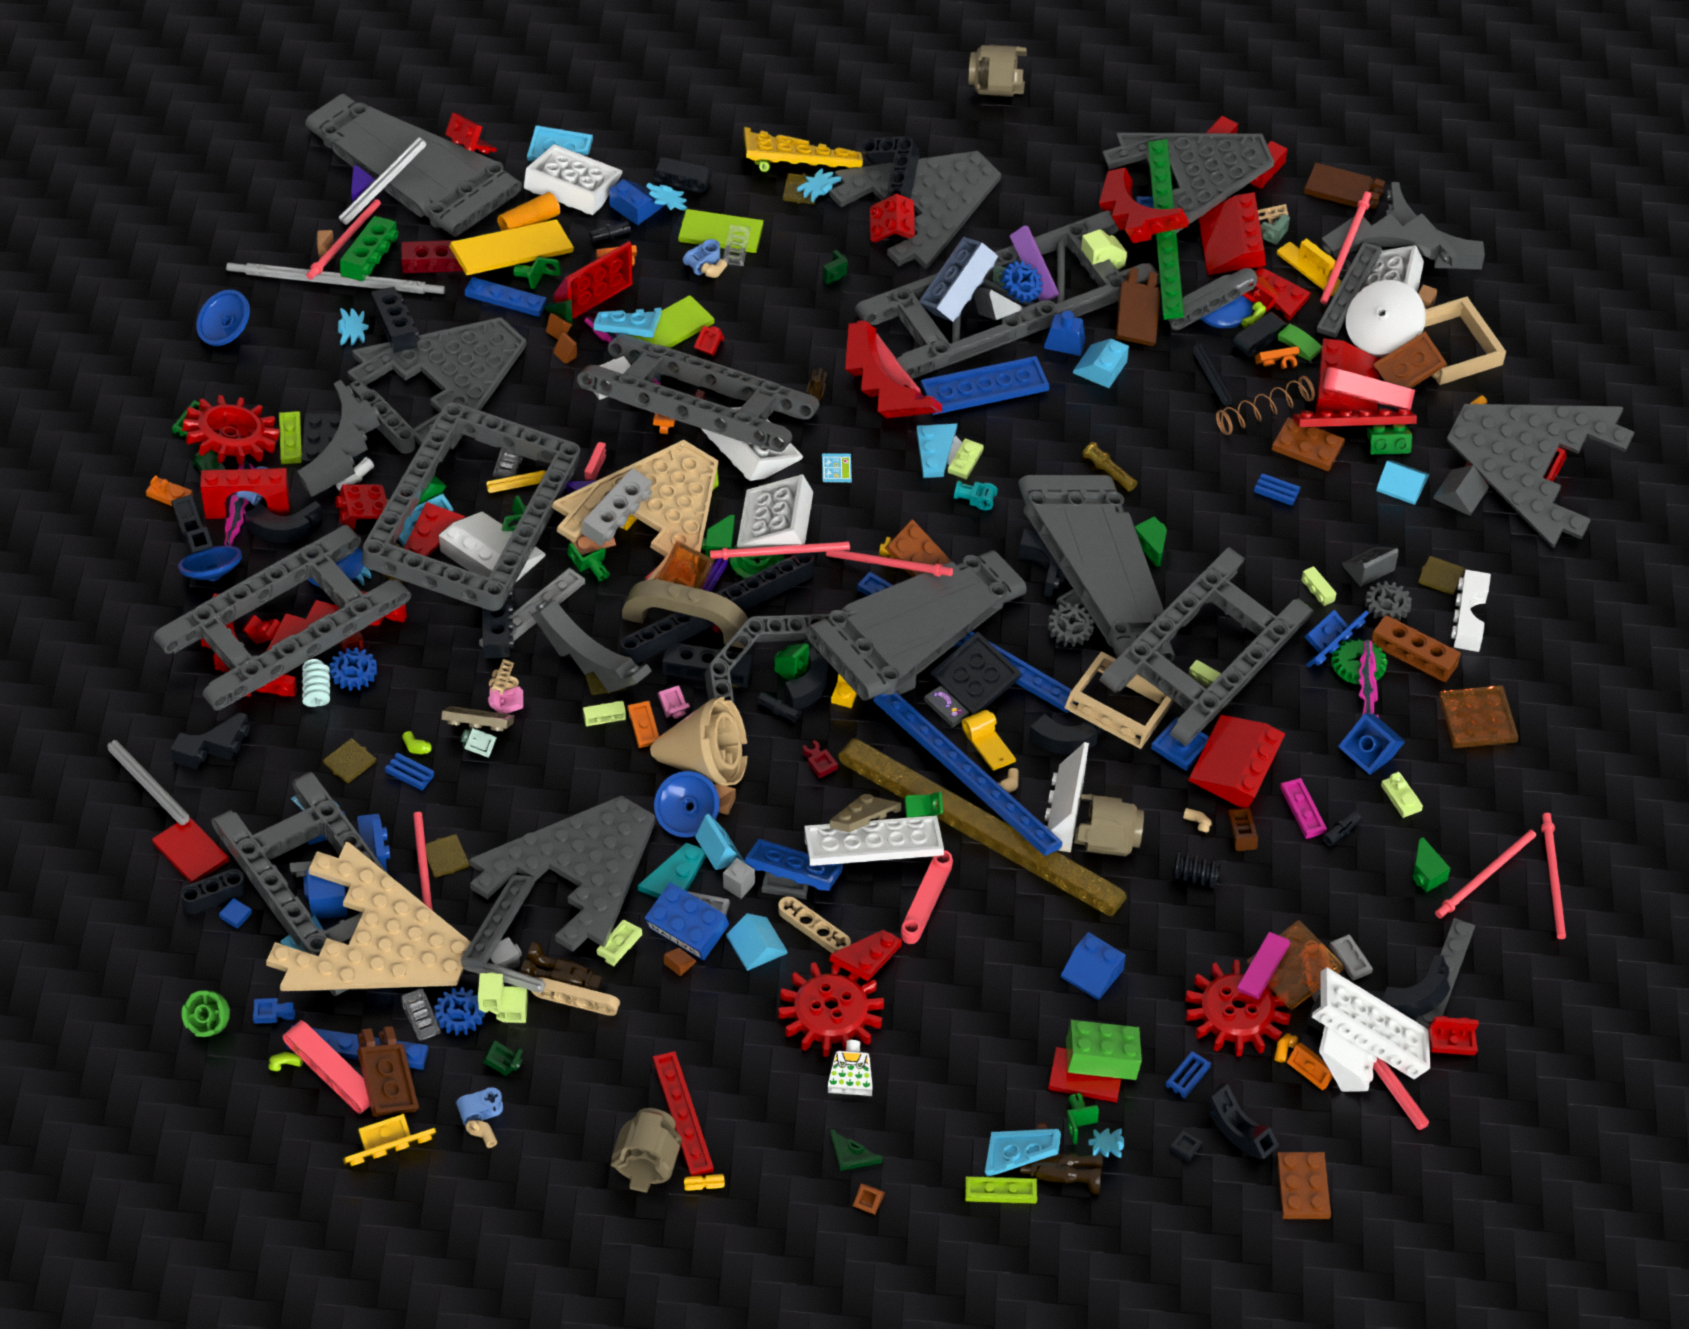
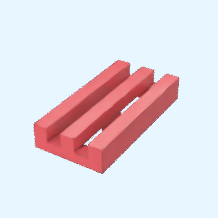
M597 443L584 471L585 481L596 480L606 458V443Z

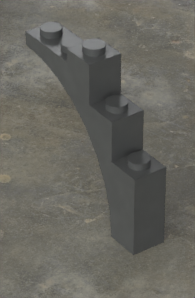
M1391 182L1390 190L1386 191V202H1389L1385 217L1392 213L1400 224L1404 226L1416 218L1417 215L1406 203L1401 193L1399 182ZM1438 230L1458 253L1459 263L1451 267L1448 262H1443L1438 255L1432 259L1434 260V268L1482 269L1485 257L1483 241L1466 240Z
M341 380L334 383L342 403V417L338 430L325 450L311 463L297 471L302 485L311 497L355 474L352 466L355 464L353 457L368 449L365 443L367 440L365 433L380 426L377 418L380 414L375 405L371 406L367 400L361 402L358 397L354 398L351 387L349 385L345 386Z

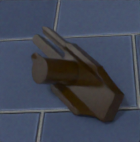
M819 368L818 376H816L817 370L814 369L806 394L816 397L818 401L822 399L826 387L827 372H824L821 382L822 368Z

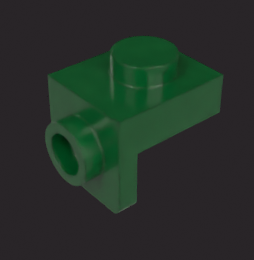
M837 250L833 251V261L823 266L822 280L826 284L837 281L847 275L848 261Z
M212 450L203 456L199 455L198 452L194 455L195 459L191 463L193 467L197 466L200 471L226 470L223 464L218 463L217 455Z
M494 1040L484 1057L483 1063L507 1076L512 1070L516 1071L521 1065L523 1059L520 1056L523 1050L518 1048L514 1052Z

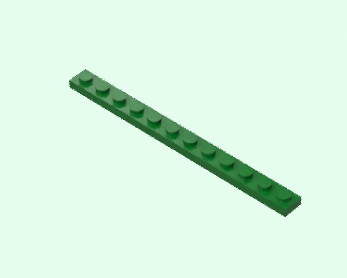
M1168 140L1149 141L1154 209H1174ZM1176 230L1156 233L1164 320L1183 318L1184 309Z

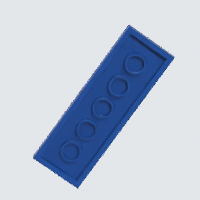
M1037 356L923 379L921 380V388L925 396L934 397L935 400L942 404V412L932 413L935 415L1049 391V383Z

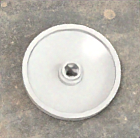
M1383 280L1368 285L1354 297L1346 314V329L1354 345L1375 357H1385L1420 335L1426 322V310L1419 294L1408 284L1397 280Z

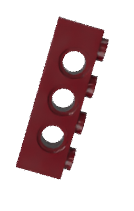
M458 240L402 242L403 273L463 271L450 248V243Z

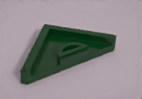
M571 299L548 303L544 306V309L550 314H556L573 325Z
M834 1129L830 1130V1137L840 1171L882 1163L881 1155H876L856 1141L839 1135Z

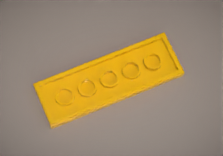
M557 219L450 243V248L466 275L535 261L537 257L549 258L572 253L574 249Z

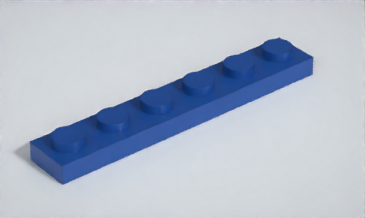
M312 1028L342 1058L359 1060L357 1035ZM374 1037L375 1045H380L379 1038ZM396 1041L398 1044L403 1043L409 1068L423 1070L428 1054V1045Z

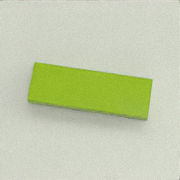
M300 411L279 413L281 464L302 463Z
M966 1177L965 1201L1037 1203V1179Z

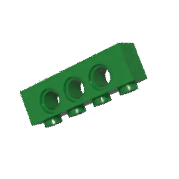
M374 216L340 259L341 276L363 282L371 274L374 266L380 262L384 253L388 252L390 245L397 240L398 230H396V221Z

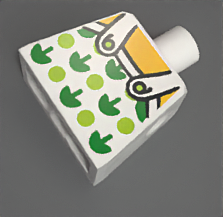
M848 1040L846 1042V1052H836L828 1082V1093L872 1096L870 1058L868 1053H860V1041Z

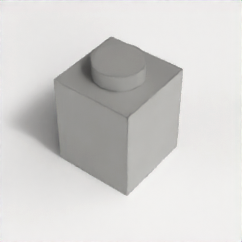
M738 858L723 873V888L741 899L755 884V869Z
M508 937L499 942L488 963L510 970L520 967L521 950L517 944L513 945Z

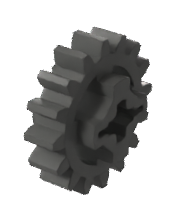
M1387 581L1384 582V585L1378 582L1376 583V588L1371 586L1369 592H1367L1365 607H1368V613H1374V619L1380 617L1382 620L1387 615L1400 622L1401 617L1406 618L1407 613L1411 609L1412 598L1408 597L1409 591L1403 592L1404 586L1396 587V582H1393L1392 585H1389Z
M1067 603L1064 608L1060 604L1058 610L1053 609L1052 614L1049 615L1048 630L1051 631V637H1057V643L1062 640L1064 641V646L1071 643L1072 647H1075L1076 642L1083 645L1084 640L1089 641L1090 635L1093 634L1094 620L1091 619L1089 613H1085V607L1078 609V604L1071 607L1070 603Z

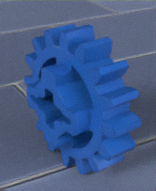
M1014 261L1012 264H1009L1001 275L1004 277L1000 280L1005 283L1002 288L1008 290L1006 295H1013V300L1015 301L1018 298L1020 303H1023L1025 300L1027 303L1035 300L1043 290L1041 288L1043 282L1039 281L1042 276L1036 274L1038 269H1031V264L1029 263L1026 266L1024 261L1020 263Z
M355 647L354 651L346 648V653L339 651V657L333 656V663H330V676L334 678L335 685L340 683L341 689L348 686L349 691L353 687L360 690V685L368 687V681H374V675H377L376 660H373L372 654L367 655L365 649L358 652V647Z
M461 987L460 992H456L455 988H452L451 994L444 992V999H437L438 1005L434 1007L435 1020L439 1021L440 1028L446 1027V1033L455 1030V1035H458L460 1031H463L466 1035L468 1034V1029L475 1031L476 1024H482L485 1012L479 1010L478 994L473 996L472 989L466 993L464 987Z

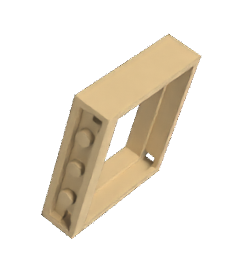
M1468 297L1425 309L1426 322L1424 327L1460 316L1486 352V355L1442 368L1431 375L1439 385L1503 365L1506 350Z
M1101 651L1071 691L1065 709L1141 749L1170 709L1173 700L1137 674L1126 686L1160 704L1144 726L1082 693L1097 671L1103 674L1116 660Z

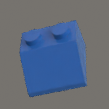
M622 179L609 189L610 206L636 225L642 223L665 205L655 204L654 201L656 199L649 194L650 192L636 182Z
M1364 713L1338 747L1371 775L1392 759L1405 741L1375 714Z
M1088 932L1075 947L1061 974V978L1099 1000L1124 970L1126 955Z

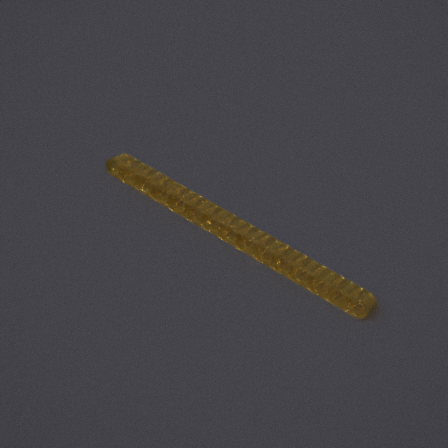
M854 738L851 739L839 753V760L845 766L903 799L907 795H930L942 792L943 814L938 815V819L1099 911L1113 916L1127 899L1125 892L1116 885L1056 851L1044 856L1012 826L862 741Z

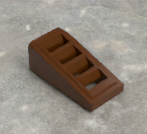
M1250 808L1228 810L1236 851L1257 849L1258 835Z

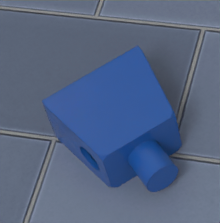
M1064 311L1062 315L1055 314L1044 349L1081 356L1085 344L1083 320L1074 317L1071 311Z

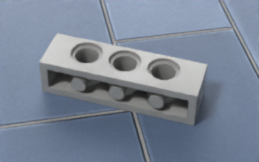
M631 468L583 520L581 533L600 546L606 541L609 542L614 537L618 527L622 528L626 524L629 515H634L638 511L640 503L643 500L647 501L652 494L651 486L653 481Z

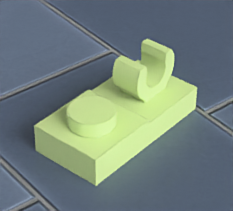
M964 439L948 467V473L967 480L983 452L984 445Z
M1399 772L1390 775V778L1382 781V788L1402 818L1422 811L1423 805Z
M623 920L610 934L606 946L602 947L600 945L598 947L597 955L605 958L606 963L615 966L622 956L643 935L642 929Z

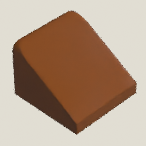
M551 313L546 332L559 340L561 333L567 334L572 324L560 316Z
M563 332L554 348V354L566 364L577 357V343Z
M681 948L667 952L664 955V964L679 976L696 963V960Z
M861 1183L853 1206L876 1214L885 1192Z

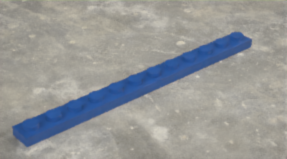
M869 572L859 582L857 590L869 596L893 585ZM971 631L953 647L958 649L975 633ZM989 642L1021 672L1022 677L1015 682L1016 684L1066 713L1069 712V710L1065 709V705L1072 691L1070 688Z
M895 692L891 695L880 694L874 697L873 701L1039 852L1047 856L1061 849L1063 842L899 694Z

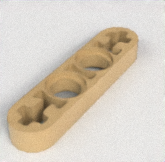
M787 896L779 901V915L831 953L851 945V940L845 933L797 899ZM802 917H809L812 919V922L803 924L800 919ZM826 929L829 931V934L827 936H820L817 934V931Z
M539 977V979H542L546 984L543 992L537 993L532 991L535 996L542 999L609 1016L615 1015L620 1005V1001L615 996Z

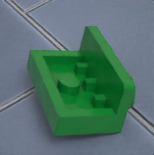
M1394 424L1393 427H1385L1384 425L1367 427L1366 435L1370 440V453L1372 455L1411 453L1412 433L1407 426Z

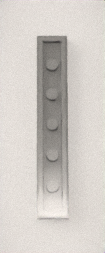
M568 568L517 609L513 615L509 616V619H513V632H509V636L513 635L514 640H516L536 624L531 615L537 611L535 607L544 600L547 602L556 600L560 604L583 586L585 579L571 568ZM483 638L479 640L481 647H483Z

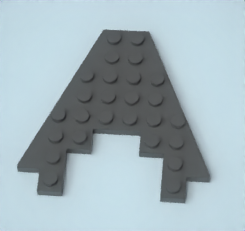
M1117 133V140L1120 146L1103 151V156L1109 170L1144 159L1147 160L1150 168L1148 142L1167 139L1170 168L1179 187L1173 190L1174 208H1182L1189 220V224L1204 216L1206 212L1274 166L1273 157L1262 134Z
M978 151L918 159L911 199L914 200V210L919 214V216L914 218L915 236L887 249V255L898 266L915 258L925 269H928L1000 181L1001 173ZM893 163L835 171V177H841V181H839L841 185L830 190V197L840 207L871 192L881 201L885 200Z
M500 317L419 335V339H416L417 348L393 353L389 342L355 349L352 351V356L360 364L349 370L347 374L352 382L360 380L365 385H368L392 369L405 381L421 371L442 390L441 393L430 399V404L439 413L413 429L415 441L421 446L441 410L447 403L455 402L481 411L527 346L526 339ZM460 433V435L458 434L453 437L451 449L456 446L463 434Z
M1464 404L1447 437V442L1470 465H1474L1480 475L1554 548L1562 531L1582 539L1591 522V519L1554 504L1561 485L1543 477L1558 447H1563L1578 454L1586 438L1589 437L1626 452L1634 436V431L1617 425L1623 412V407Z
M623 796L609 800L471 858L470 866L481 872L470 883L471 889L489 899L517 872L524 876H533L535 882L548 869H551L579 886L568 896V903L581 910L555 935V941L572 952L587 938L605 947L656 822L655 815Z

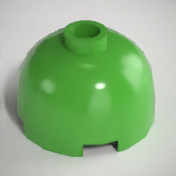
M202 990L192 993L186 1005L182 1007L184 1026L199 1037H209L220 1033L227 1026L230 1019V1009L225 998L215 991Z

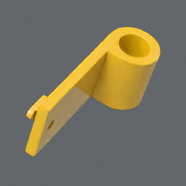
M984 710L962 719V727L968 739L994 771L1016 762V758L995 732V724H997L995 715L988 710Z

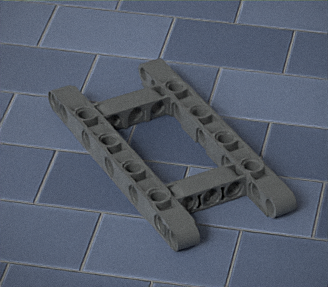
M625 334L617 335L608 345V351L614 358L617 359L624 356L632 364L623 374L597 365H588L577 376L578 384L584 389L775 452H782L792 441V434L786 427L765 421L775 410L803 420L810 419L820 407L818 399L812 395ZM658 373L665 374L698 387H705L717 393L747 402L738 411L652 382Z
M344 525L161 627L154 634V640L167 654L176 653L201 638L205 640L231 670L211 681L203 691V697L214 710H221L403 606L409 601L411 593L398 579L389 580L363 595L335 564L354 553L361 543V538L350 526ZM309 578H312L339 607L340 610L308 625V628L300 633L285 638L271 646L272 649L259 656H251L244 648V644L234 637L230 628L227 629L225 626Z
M1228 547L1105 670L1099 679L1101 683L1116 693L1117 691L1120 692L1139 674L1184 708L1186 711L1177 719L1178 723L1174 726L1170 735L1185 747L1282 648L1314 611L1298 598L1293 600L1276 617L1232 584L1230 580L1238 573L1237 570L1245 558L1231 547ZM1205 602H1213L1225 611L1224 613L1227 616L1229 614L1241 623L1243 628L1246 627L1257 635V638L1206 689L1157 651H1161L1175 637L1177 631L1182 626L1185 627L1198 614Z
M308 772L292 780V786L296 792L295 796L304 807V811L254 835L251 834L236 812L233 813L232 810L212 818L211 821L220 839L300 951L319 956L327 938L349 945L363 912L359 911L358 915L346 921H339L338 925L326 931L318 929L311 920L310 913L299 898L292 894L284 877L275 865H271L269 860L324 835L339 856L345 843L349 842L383 871L386 872V870L312 772ZM336 989L329 991L334 996H337L348 989Z

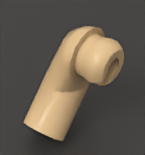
M720 259L716 265L704 263L701 271L706 273L708 277L717 278L727 267V262Z
M1010 768L1008 770V778L998 783L1008 793L1018 788V769Z
M1188 808L1185 809L1183 819L1198 822L1199 831L1209 832L1212 821L1204 813Z
M478 1120L467 1122L466 1130L471 1135L483 1138L488 1148L494 1147L497 1144L496 1137L488 1123Z

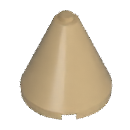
M724 697L713 698L654 740L650 748L651 755L656 761L682 771L700 773L711 782L722 786L737 784L742 779L747 765V756H742V744H747V738L741 715L731 700L724 701Z

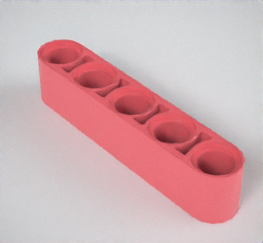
M1327 367L1323 388L1398 409L1407 408L1411 410L1415 390L1331 367Z
M300 1020L283 1035V1040L287 1046L357 1113L362 1114L370 1107L364 1078L307 1023Z

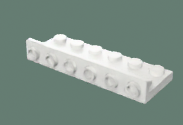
M937 816L869 821L868 825L852 832L831 829L830 824L805 826V845H807L810 866L944 855Z
M1328 967L1321 971V1007L1312 1013V1018L1412 1079L1417 1078L1430 1069L1429 1033L1427 1028Z

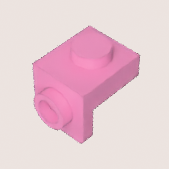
M679 685L658 693L666 718L673 716L674 719L686 715V711L690 706L689 703L686 704Z
M519 686L504 691L502 695L496 689H494V692L491 691L492 687H490L488 702L490 707L495 709L497 713L507 714L523 708V690Z

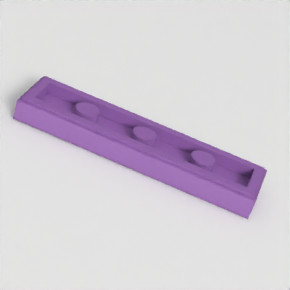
M1024 225L1011 234L1010 238L1020 260L1024 261L1026 266L1030 263L1031 269L1037 268L1036 274L1042 276L1039 281L1043 282L1041 286L1043 290L1038 296L1039 301L1052 300L1059 295V292L1029 227Z

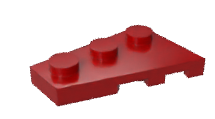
M1259 267L1255 271L1256 275L1264 277L1279 295L1273 307L1277 310L1280 309L1288 321L1310 298L1311 292L1263 267Z
M426 502L404 549L428 557L438 548L439 535L452 523L462 520L466 516Z
M881 930L832 953L829 961L869 981L901 947L902 939L885 930Z

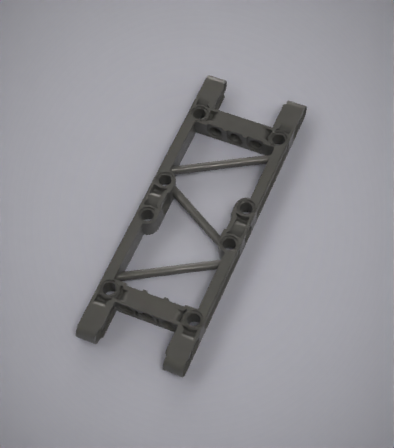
M1104 211L1034 237L1041 255L1057 250V290L1059 292L1057 304L1050 300H1043L1037 303L1033 301L1027 303L1025 300L1023 303H1020L1017 298L1015 302L1025 306L1021 311L1003 317L1002 324L962 340H960V314L952 322V343L949 344L919 302L937 276V274L861 301L855 307V313L860 320L867 321L873 326L895 317L900 318L920 347L903 353L896 360L904 371L914 379L1049 328L1055 314L1062 315L1064 311H1071L1074 317H1078L1118 302L1120 285L1126 280V274L1129 272V269L1119 272L1110 259L1092 265L1081 250L1083 235L1099 229L1109 236L1119 231L1112 218L1113 213L1111 211ZM1014 245L994 252L998 255V258L980 285L1013 300V295L1007 296V289H1003L1002 286L991 281L993 280L995 266L1006 268L1014 261L1021 262ZM1066 246L1072 253H1075L1080 260L1081 266L1087 269L1091 279H1094L1100 288L1065 300ZM1143 263L1132 267L1138 269L1136 283L1145 285V279L1149 272L1157 273L1156 286L1160 284V274L1152 264Z

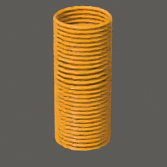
M547 192L498 216V224L501 231L542 223L560 214V206L556 197L552 193Z

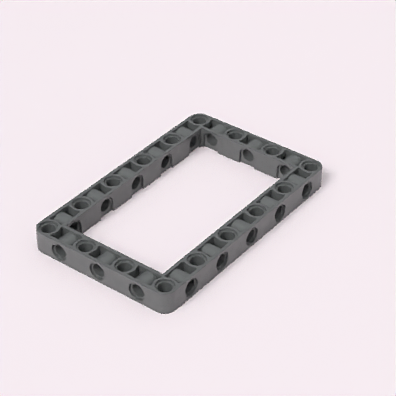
M447 403L438 415L364 542L362 553L363 565L368 569L487 610L496 611L501 609L555 510L552 508L553 502L562 497L567 488V483L570 482L578 467L580 447L574 442L459 403ZM460 433L475 438L479 442L497 448L502 447L529 459L540 460L550 464L489 577L394 545L404 529L407 517L412 515L420 501L422 491L427 489L435 475L437 465L443 461L451 447L453 437L458 434L460 435Z

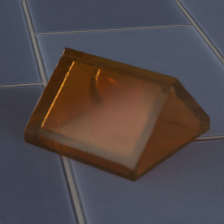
M677 540L658 578L702 589L711 575L714 559Z

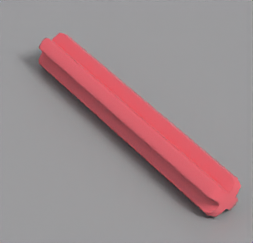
M1377 1057V1061L1373 1064L1376 1073L1416 1128L1419 1130L1426 1128L1429 1120L1388 1064Z

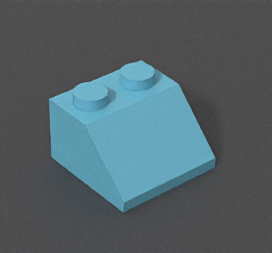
M1113 339L1091 344L1073 370V373L1110 388L1127 363L1129 346Z

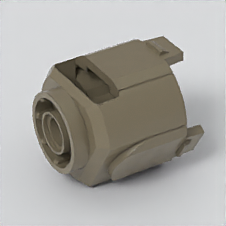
M991 44L980 46L977 52H971L969 85H975V91L982 95L1013 97L1014 94H1024L1025 81H1023V69L1017 68V55L1027 56V49L1019 46Z
M1092 794L1080 795V800L1090 801L1087 824L1080 823L1079 827L1075 828L1074 843L1085 845V852L1125 857L1131 853L1132 847H1140L1144 810L1137 809L1135 804L1123 803L1121 798Z
M655 1108L641 1109L620 1130L612 1154L611 1166L615 1167L622 1175L631 1179L630 1189L647 1193L651 1183L665 1182L672 1175L682 1138L675 1131V1120L662 1110Z

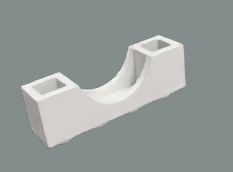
M1465 570L1464 578H1459L1458 590H1461V594L1457 593L1455 606H1459V610L1455 609L1453 622H1456L1457 626H1453L1451 638L1455 639L1454 648L1477 652L1480 650L1484 622L1476 618L1470 609L1475 605L1486 602L1491 576L1489 573Z

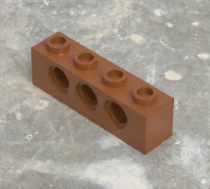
M1387 615L1384 616L1373 631L1371 640L1372 643H1376L1378 648H1382V651L1445 683L1457 668L1461 655L1454 648L1448 647L1436 639Z

